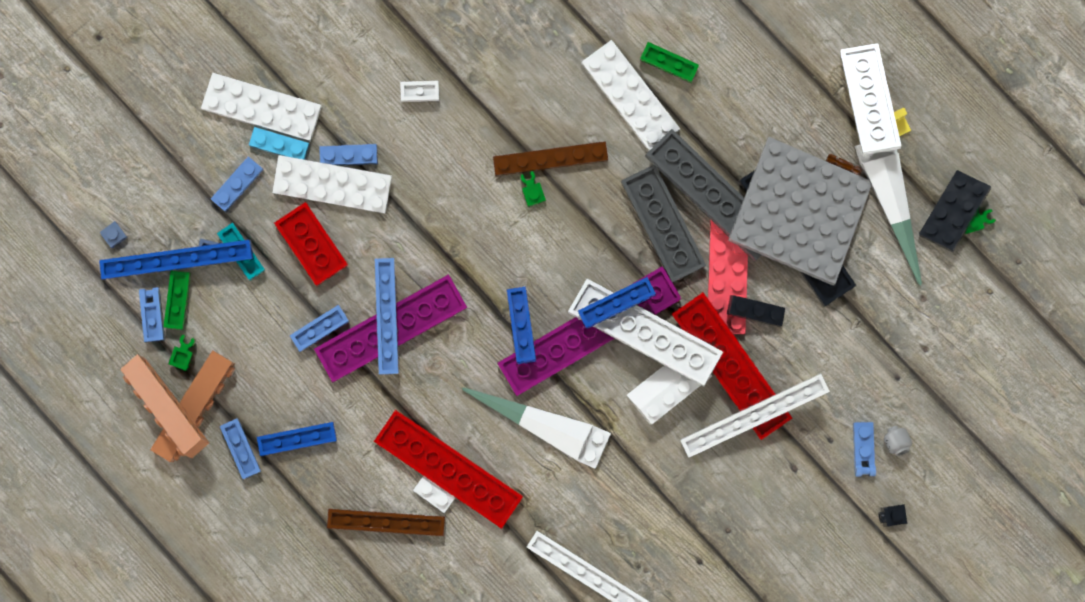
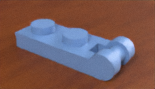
M155 287L147 291L146 289H140L139 298L144 342L163 341L165 337L160 288ZM153 297V302L147 303V298Z
M873 422L853 423L855 476H876ZM861 461H868V467H862Z

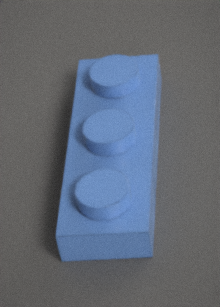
M377 144L319 146L321 163L337 166L378 164Z
M248 156L213 195L211 200L227 212L264 169Z
M337 305L289 336L299 352H302L347 324L349 320L341 307Z
M237 418L221 425L220 429L242 479L261 472L239 419Z

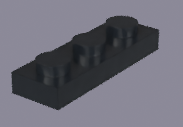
M730 295L727 314L782 327L785 308Z

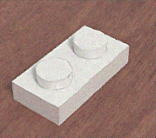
M439 81L400 82L401 102L439 101Z
M425 476L422 477L413 490L443 513L446 512L456 498Z

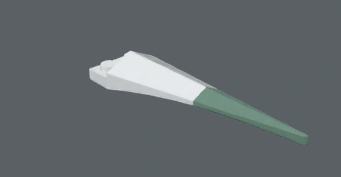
M857 145L855 149L860 165L867 179L872 184L871 186L899 241L917 283L921 285L922 280L899 153L896 149L862 155L861 146Z
M465 387L462 388L466 393L573 459L596 469L611 433L591 424Z

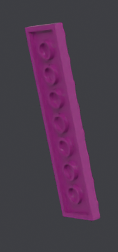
M449 274L396 303L398 347L467 309ZM377 314L314 348L332 383L378 358Z

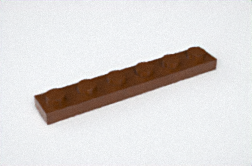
M606 141L493 156L495 176L605 162L608 161Z
M328 509L327 528L444 536L445 517Z

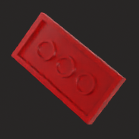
M306 202L274 222L316 286H319L348 266Z

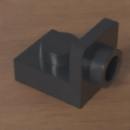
M905 504L880 508L881 512L878 513L880 523H883V527L908 524Z

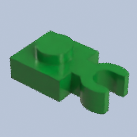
M533 171L530 172V180H526L524 175H521L522 183L527 186L522 188V192L528 207L546 201L540 182L534 184L535 174Z
M992 209L984 211L982 215L978 211L965 235L984 229L983 223L988 225L994 223L996 219H987V214L993 212Z
M181 335L180 348L174 346L168 365L188 371L194 354L189 349L195 345L196 340L192 338L191 342L186 344L184 341L186 336Z

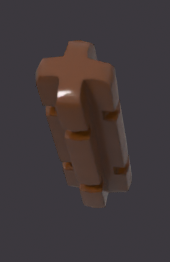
M833 154L827 156L826 162L860 176L862 167L853 166V163L840 157L836 158L837 156Z

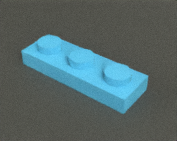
M256 127L253 129L249 142L250 147L304 160L310 145L307 142Z

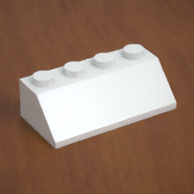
M664 365L627 394V397L646 421L652 425L701 385Z

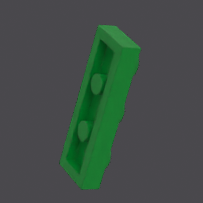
M647 42L640 57V61L689 83H692L699 64L650 42Z
M170 271L163 328L184 330L191 278L190 272Z

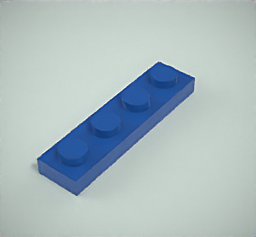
M648 277L578 310V314L585 328L588 329L656 296V293Z
M526 286L507 289L517 364L536 362Z
M334 422L257 437L260 456L337 441Z

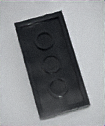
M957 170L919 232V236L953 253L989 194L991 186Z

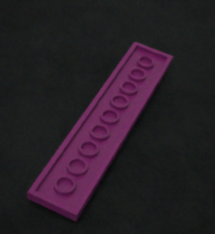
M663 266L638 280L640 281L648 277L656 296L637 304V306L654 315L682 299ZM575 317L534 341L536 362L517 364L516 354L513 353L497 364L515 395L518 396L615 338L593 326L586 329L582 320Z

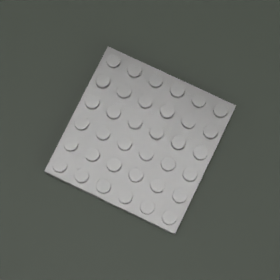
M768 137L728 241L828 284L835 285L872 184L866 178Z

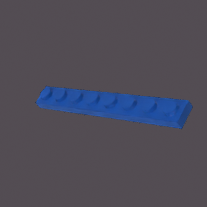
M251 240L104 259L99 260L101 279L253 259Z

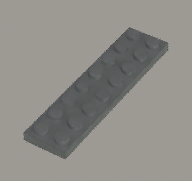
M671 129L645 157L729 237L744 197ZM738 245L753 261H756L761 256V254Z

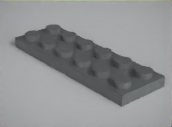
M652 165L621 180V184L672 283L706 267L657 167Z

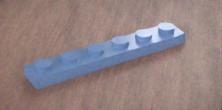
M394 258L375 259L379 375L399 374Z

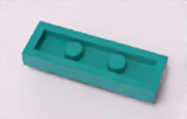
M233 222L217 233L223 243L245 240ZM254 252L253 259L236 261L249 281L265 271V268Z

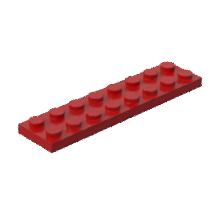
M704 292L672 313V316L682 330L723 352L713 370V374L740 411L776 395ZM787 411L752 429L762 440L793 419V417Z
M397 410L393 412L373 441L501 529L523 498L521 494Z

